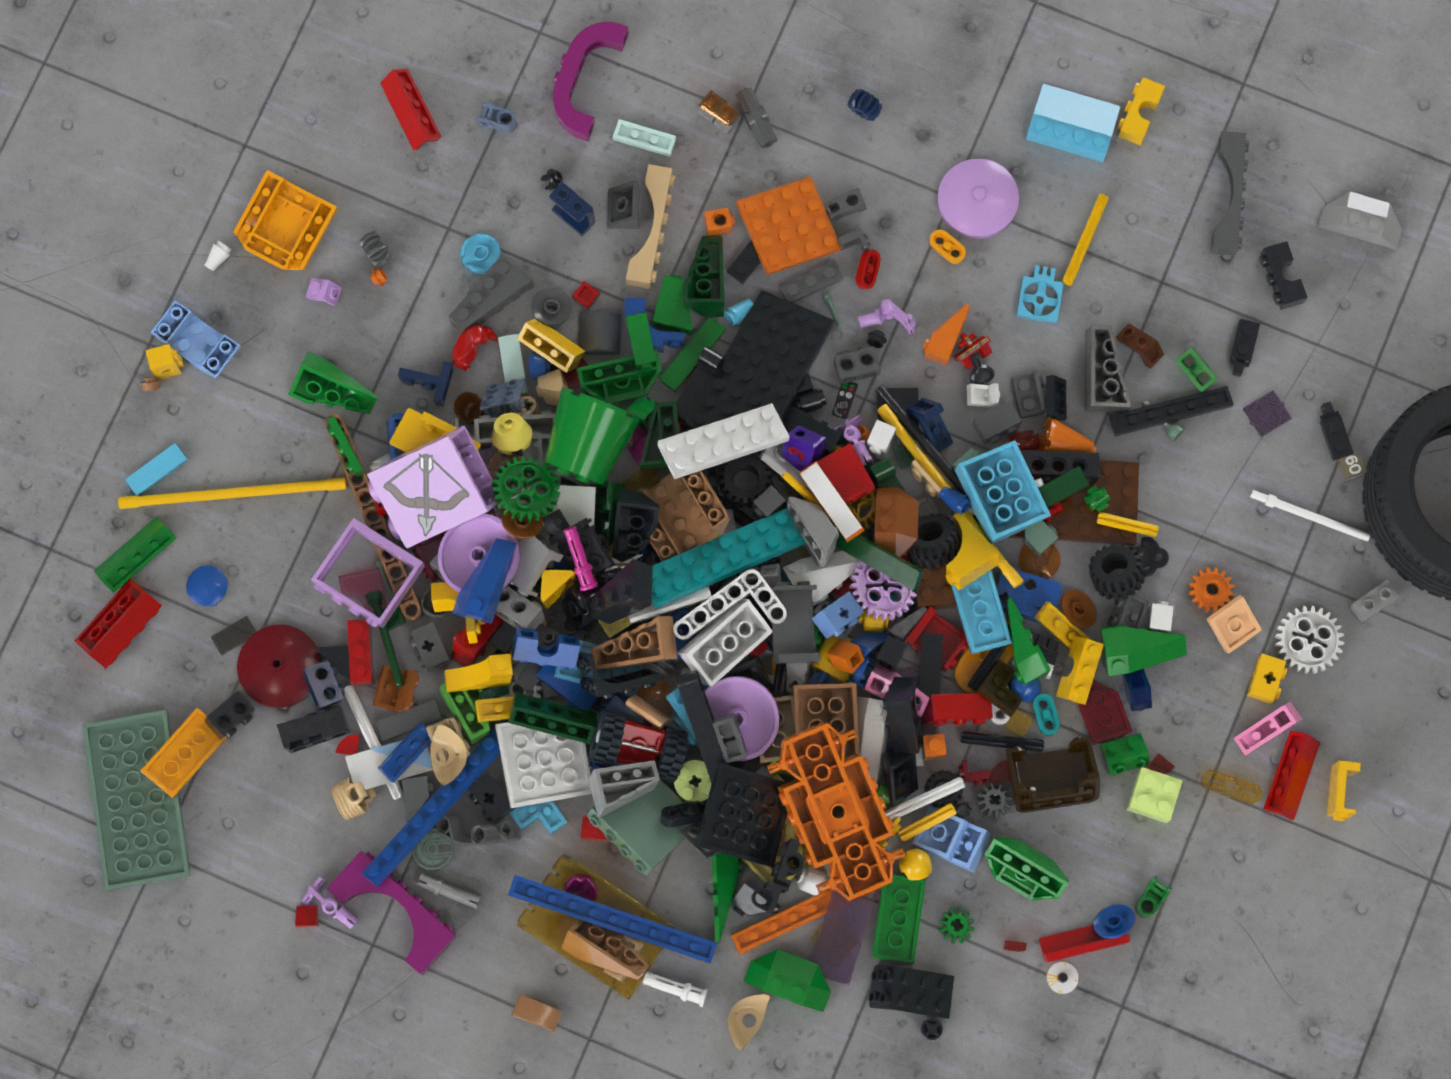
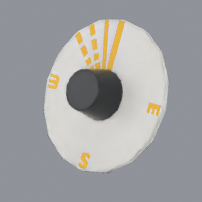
M1067 962L1053 964L1047 973L1049 987L1059 994L1072 992L1078 984L1077 970L1072 964Z

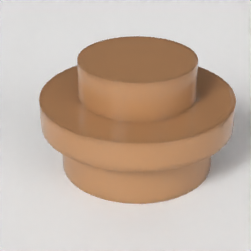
M146 377L144 382H140V385L143 386V391L160 389L159 384H161V380H157L156 377Z

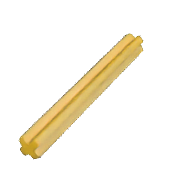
M1098 195L1062 279V282L1067 286H1072L1109 200L1107 195Z

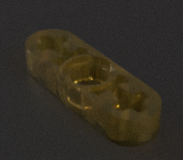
M1214 770L1205 772L1201 777V784L1205 789L1248 804H1254L1262 797V790L1258 785ZM1211 775H1213L1214 780L1219 782L1221 781V778H1224L1225 780L1221 784V790L1218 789L1220 784L1213 783L1211 786L1208 785L1209 781L1206 780V777L1209 778ZM1233 781L1236 783L1237 791L1235 793H1230L1226 790L1227 782ZM1242 785H1245L1243 790L1250 791L1253 788L1257 797L1249 799V794L1243 792L1241 796L1238 794L1242 789Z

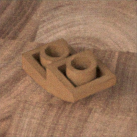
M519 995L511 1015L554 1032L562 1011Z

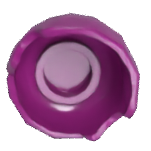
M573 874L564 885L565 892L591 901L597 899L598 890L596 883L587 874Z

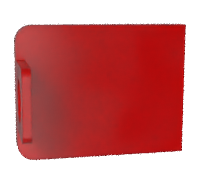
M851 443L817 461L847 506L874 492L875 486Z

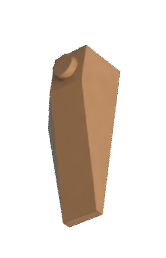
M578 920L568 930L561 947L578 960L636 980L649 968L646 961L633 948H629L623 942L624 938L620 934L617 935L612 930L582 920Z

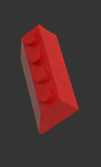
M129 579L74 641L106 669L116 661L117 656L122 650L130 645L131 640L144 629L146 623L157 615L162 605L132 579Z

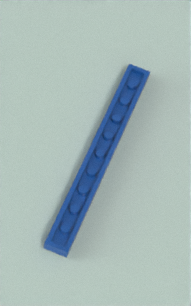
M508 719L501 720L498 724L508 723ZM496 727L467 757L466 764L460 774L450 783L442 785L361 873L368 881L378 888L500 754Z
M514 875L508 896L710 964L717 943L517 875Z

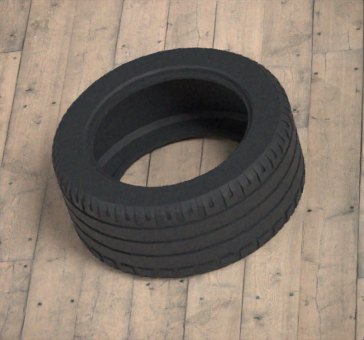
M1451 385L1439 388L1437 391H1432L1414 402L1378 441L1366 467L1367 472L1364 475L1362 499L1363 505H1365L1363 509L1365 521L1368 522L1369 526L1367 528L1371 538L1375 540V546L1380 554L1384 555V560L1392 569L1395 568L1398 571V575L1406 581L1412 582L1411 585L1418 589L1426 590L1428 594L1439 598L1445 597V600L1451 601V543L1432 528L1421 512L1416 498L1414 480L1416 464L1424 446L1435 439L1451 435Z

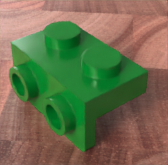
M1141 733L1100 744L1109 775L1121 774L1125 771L1149 765V752Z

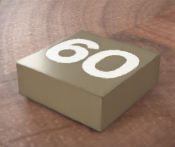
M1359 452L1338 460L1345 480L1366 472Z

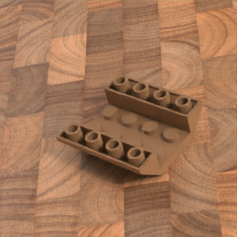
M702 470L674 479L670 473L650 490L642 487L637 490L660 505L658 525L650 536L649 541L661 562L720 537L724 534L730 520L728 513Z

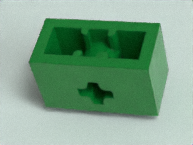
M1193 347L1175 360L1201 392L1205 391L1219 379Z

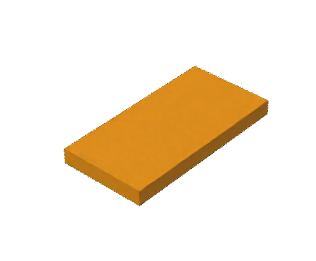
M196 708L140 770L141 773L172 799L227 738L225 737L220 740L204 722L207 715L199 708Z

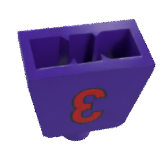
M796 426L788 433L789 441L783 443L784 446L781 454L786 461L801 472L815 461L820 460L826 437L802 426Z

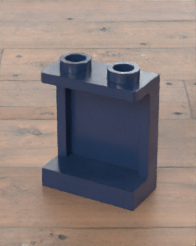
M561 182L549 195V198L556 203L551 209L552 212L580 236H583L595 223L593 207L565 183Z

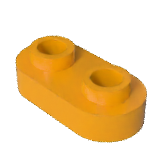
M935 230L930 235L929 244L931 248L948 262L959 264L964 260L966 254L965 247L946 231ZM941 239L943 243L937 244L936 240ZM957 252L959 256L953 257L951 253Z

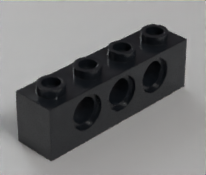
M1020 450L1034 481L1041 478L1043 483L1047 484L1071 471L1073 467L1081 466L1090 485L1095 484L1100 478L1099 453ZM1032 466H1037L1040 471L1034 470ZM1052 466L1058 467L1060 472L1055 471Z

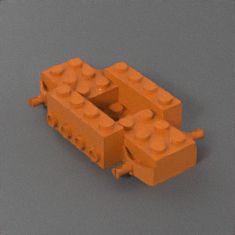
M820 723L782 739L780 760L767 766L770 774L782 769L795 778V780L778 786V790L780 792V800L787 809L788 820L795 829V837L804 851L803 856L807 865L816 869L830 863L827 881L816 885L818 893L831 888L850 901L892 883L893 863H895V860L905 857V853H903L902 848L888 853L876 843L893 836L892 829H894L891 818L886 817L884 812L886 805L882 797L877 795L878 785L874 777L871 778L868 773L870 766L865 757L862 758V755L858 754L844 758L846 742L857 738V735L854 734L856 733L855 730L840 734L828 723ZM835 806L843 808V814L839 818H835L832 814Z

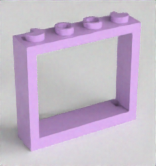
M353 518L311 581L315 585L314 589L322 594L327 592L332 595L331 600L339 605L346 604L349 606L348 610L358 617L360 614L367 618L366 622L376 628L378 625L384 628L425 565L418 558ZM356 533L413 568L380 618L323 582Z

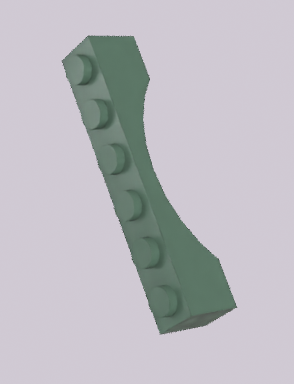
M971 447L953 464L952 468L955 470L959 463L979 456L982 453L979 450L975 451ZM1043 520L1022 530L1024 544L1038 558L1058 539L1055 528L1050 524L1046 525Z

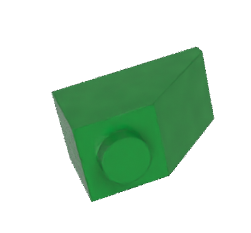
M639 397L627 409V415L631 416L634 414L640 417L637 427L649 432L654 406L658 402L649 397L647 399Z

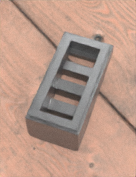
M919 608L889 628L887 633L905 639L926 613L927 608Z

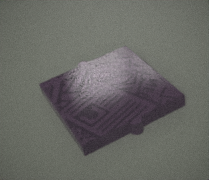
M1274 390L1243 408V411L1250 420V425L1254 426L1260 437L1292 419L1284 407L1285 403L1280 401Z

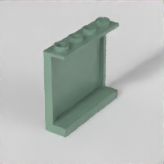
M661 779L651 792L601 818H598L595 805L587 815L591 824L598 827L604 833L606 839L613 842L619 848L620 853L624 857H628L634 863L635 868L646 876L685 840L679 831L691 825L666 827L661 824L660 816L664 807L684 803ZM685 811V813L688 815L695 814L692 811Z

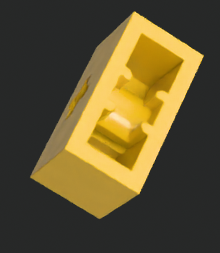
M170 344L145 350L150 370L158 380L182 374L183 359L178 354L177 349H173Z
M1262 653L1258 657L1246 696L1269 704L1275 699L1278 700L1282 689L1279 687L1281 679H1285L1288 669L1285 668L1286 661ZM1267 675H1270V680H1272L1269 684L1266 683L1267 679L1265 677Z

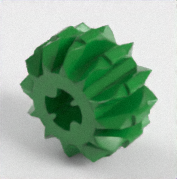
M950 908L951 917L944 912L942 916L947 921L939 920L938 922L940 925H945L944 928L939 929V932L947 931L943 938L944 940L952 936L951 943L954 944L956 937H958L960 944L964 943L962 935L970 939L971 935L966 931L973 932L975 930L974 927L968 926V924L974 922V919L966 920L970 913L967 911L962 916V908H958L957 914H955L953 908ZM955 920H958L962 929L959 928L958 931H954L951 922L955 923Z

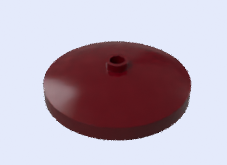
M272 625L262 628L248 638L239 653L237 674L244 691L261 705L270 708L294 706L310 695L302 672L308 667L321 663V656L316 651L318 648L313 640L298 628L289 625ZM281 662L280 667L275 668V663ZM321 671L315 672L318 679H320Z

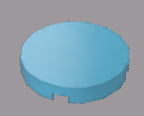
M475 234L464 241L460 256L463 265L469 271L475 274H485L501 256V250L493 237L487 234Z

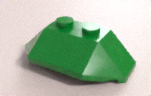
M654 350L656 363H652L653 367L641 369L640 366L636 367L634 355L577 368L581 389L594 398L609 404L645 397L662 370L658 352Z
M995 837L984 854L994 878L1031 901L1059 899L1069 883V880L1055 861L1018 839Z
M780 949L751 960L744 978V982L760 990L824 1012L831 993L818 964Z

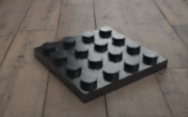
M717 762L695 846L774 867L788 813L780 800L778 786L788 782Z

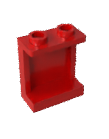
M931 606L905 640V644L921 654L922 633L943 635L941 670L944 672L948 668L952 670L959 661L956 657L961 651L965 653L969 647L965 634L939 616L937 611Z

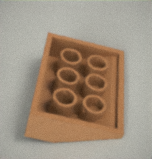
M856 683L793 685L795 734L820 723H828L840 734L854 729L856 732L854 734L857 735V738L846 742L844 758L853 754L860 755Z

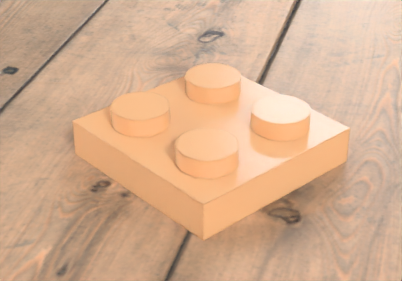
M1241 595L1207 618L1221 646L1228 654L1262 630L1247 602Z

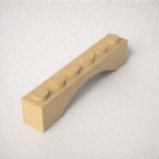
M648 164L645 189L654 208V220L650 236L645 245L629 260L626 275V284L628 286L651 289L652 283H656L657 271H654L655 264L660 263L661 252H658L659 245H663L665 233H662L663 225L667 226L669 215L666 213V208L671 206L672 195L669 193L670 188H674L676 181L672 168Z

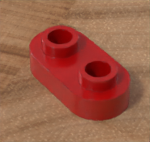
M865 250L861 255L855 277L856 284L860 289H871L875 284L881 262L880 254L876 250Z

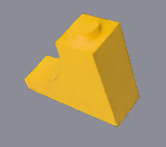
M957 513L953 516V521L962 545L957 556L946 565V579L950 585H954L960 591L998 566L1000 553L963 514Z
M491 655L486 660L474 665L445 670L446 692L510 686L513 675L511 655Z

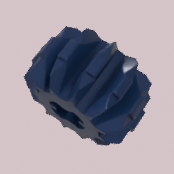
M856 89L851 94L847 105L856 115L867 121H874L879 116L883 105L878 98L863 89Z

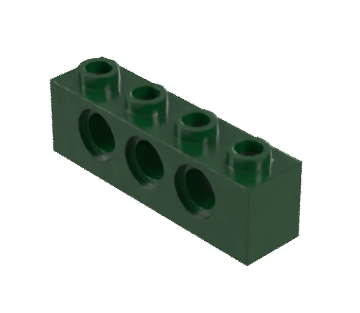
M515 692L509 710L508 723L590 744L596 729L597 713Z

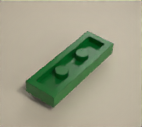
M335 416L327 419L330 426L326 428L332 438H337L339 444L336 447L341 456L346 455L348 462L345 464L351 474L355 472L357 477L364 475L365 472Z

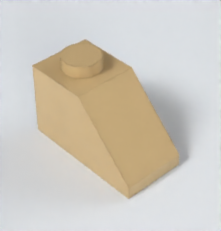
M560 369L537 377L538 386H536V391L540 398H544L546 404L557 406L562 387L568 388V384Z

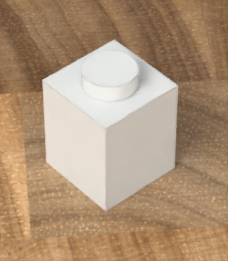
M1156 601V604L1153 603L1150 606L1147 630L1170 632L1174 606H1169V603L1164 601Z

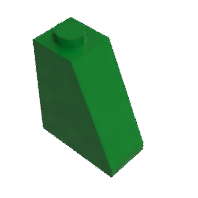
M670 274V276L664 275L653 317V327L693 336L694 330L690 308L683 303V284L685 280L675 274Z
M646 312L626 316L636 367L640 366L641 369L653 367L652 363H656Z

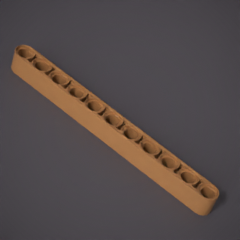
M338 414L329 415L325 420V426H330L327 419L335 416L337 421L341 422L340 427L365 472L362 475L364 478L363 482L358 485L354 484V479L357 475L355 472L350 473L345 464L348 460L346 455L341 456L336 447L339 444L337 438H332L329 434L366 526L377 533L386 532V539L395 544L384 515L379 516L374 522L369 521L370 515L376 513L375 500L371 496V500L368 503L361 502L364 495H371L368 487V476L346 423ZM375 545L391 587L396 595L408 577L403 562L394 556L391 559H385L386 551ZM396 569H401V576L393 578L392 572ZM412 585L409 594L403 598L399 606L407 620L417 622L421 619L423 611ZM410 607H417L418 610L415 615L409 616L407 614Z

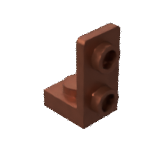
M1127 324L1116 336L1117 341L1139 353L1144 365L1150 369L1164 355L1156 339L1131 324Z

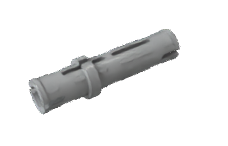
M421 874L420 881L417 883L418 887L430 890L436 896L440 894L477 909L481 896L446 884L442 879L436 880Z

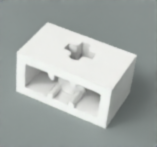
M879 420L876 421L866 445L872 458L883 459L886 457L894 439L896 427Z

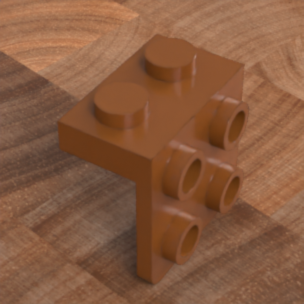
M382 665L372 706L393 712L408 711L413 706L414 688L419 683L418 670L400 669L404 685L397 687L391 667Z

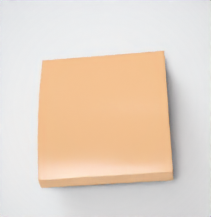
M638 695L630 697L625 703L626 707L658 729H662L665 725L668 726L672 720Z

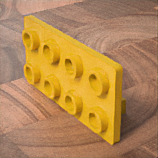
M408 408L389 443L404 452H408L457 429V427L425 411L421 414ZM473 440L477 450L479 451L481 444Z

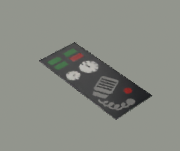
M848 382L841 384L831 414L832 416L847 419L858 387L857 383Z

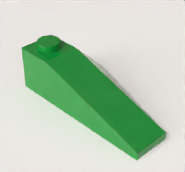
M307 352L288 395L308 404L316 402L326 404V407L332 408L334 405L344 407L349 411L367 414L371 413L378 398L377 395L332 363L310 352Z
M1125 625L1100 628L1101 642L1104 644L1102 649L1103 665L1108 676L1132 673L1187 655L1185 634L1165 631L1154 632L1148 631L1145 628H1129Z

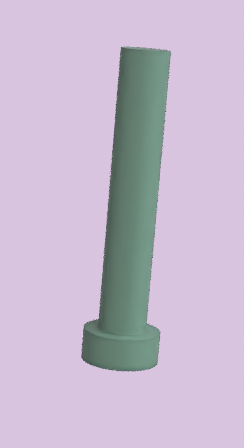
M831 294L825 295L823 298L827 301L838 327L842 324L832 303Z

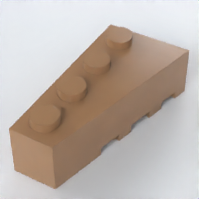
M658 616L632 631H627L615 639L590 649L596 670H609L677 659L673 616Z

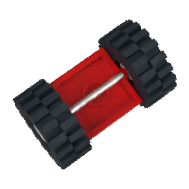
M605 710L600 712L589 746L590 762L612 767L615 761L633 764L655 760L660 779L675 782L678 779L686 757L685 753L687 752V731L669 726H664L662 730L626 721L625 716Z

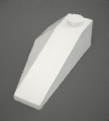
M844 551L832 553L824 567H818L812 557H808L783 567L789 586L797 585V582L810 581V585H817V589L812 591L814 606L828 598L827 594L834 588L839 589L843 586L842 582L848 577L856 575L853 570L859 568L858 564L861 561Z
M857 697L859 752L862 758L865 757L870 766L868 773L871 778L874 777L878 785L883 766L882 754L886 752L890 729L886 727L887 711L883 709V701Z

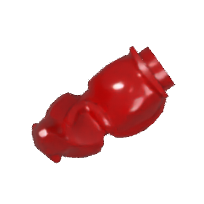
M480 324L472 325L463 331L452 350V365L465 372L468 368L470 369V364L477 356L479 345L486 344L488 340L498 341L495 332L489 326H482Z

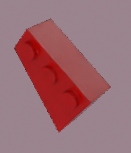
M495 615L492 624L485 622V624L480 625L481 634H477L478 643L469 644L466 627L462 632L459 630L452 640L454 645L451 659L463 667L474 665L479 655L483 656L485 654V648L490 643L489 640L504 620Z

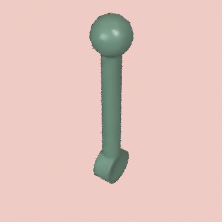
M377 560L375 565L381 572L389 593L388 598L392 601L395 594L392 592L381 560Z

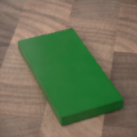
M893 874L892 883L881 887L871 958L914 964L926 879L912 881L907 876Z

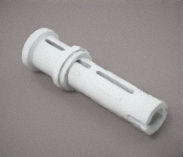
M648 971L643 980V985L680 996L682 1001L686 1002L688 1000L697 1003L702 1008L709 990L707 988L703 990L694 987L689 982L682 984L649 973Z

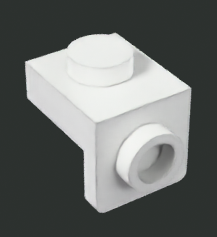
M998 383L991 385H967L968 406L989 408L999 403L1000 391Z

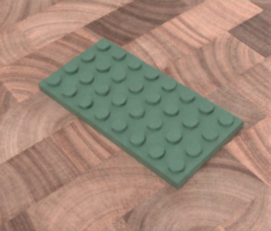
M167 710L83 724L105 891L191 876L179 792L172 799L140 772L171 737Z

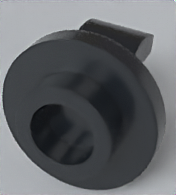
M549 169L547 174L541 177V181L549 179L550 183L545 189L553 190L562 182L563 177L558 170Z

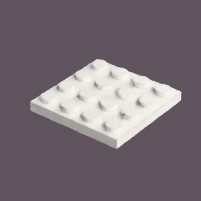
M510 723L495 725L510 809L592 794L588 781L591 774L585 743Z

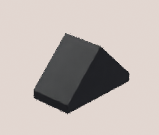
M348 645L319 647L316 650L350 680Z

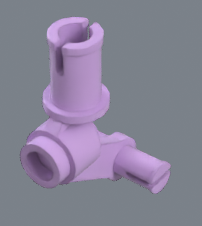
M890 299L881 301L879 308L875 312L858 316L861 329L876 324L880 326L886 319L889 320L894 317L904 326L908 334H911V330L913 334L916 331V322L912 315L904 313Z
M859 414L850 420H844L843 424L834 427L836 431L838 428L844 430V437L848 442L854 443L852 447L864 466L867 464L863 457H865L868 463L873 459L865 446V440L859 441L861 433L855 426L864 422Z
M319 876L312 886L309 885L308 891L301 901L308 905L315 896L321 902V908L324 913L333 914V919L337 918L351 929L354 926L353 923L357 922L358 917L346 910L343 904L337 907V902L333 897H324L319 892L326 882L325 879Z

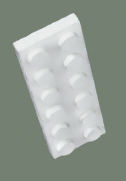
M771 403L659 440L657 445L673 478L677 479L789 441V435Z

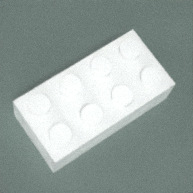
M744 598L706 626L679 650L678 654L692 671L697 670L703 685L712 687L772 633V629L749 599Z

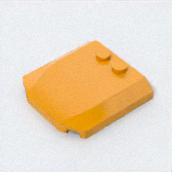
M267 170L233 232L246 251L282 270H305L339 208Z

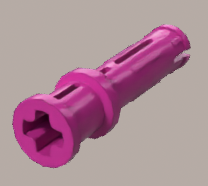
M568 527L563 531L576 566L574 573L578 576L581 585L579 587L580 591L595 588L598 586V582L594 580L591 571L593 569L592 565L587 562L577 527Z

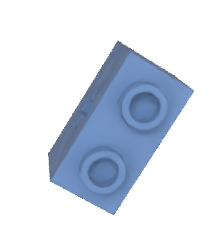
M848 592L820 611L812 620L827 639L833 634L835 637L846 631L844 628L846 625L850 628L859 622L858 616L864 613V611L851 593Z

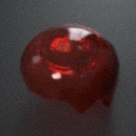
M1033 430L1017 432L1007 438L1008 443L1015 440L1020 450L1036 451L1039 449L1041 442L1039 434L1036 433L1035 435Z

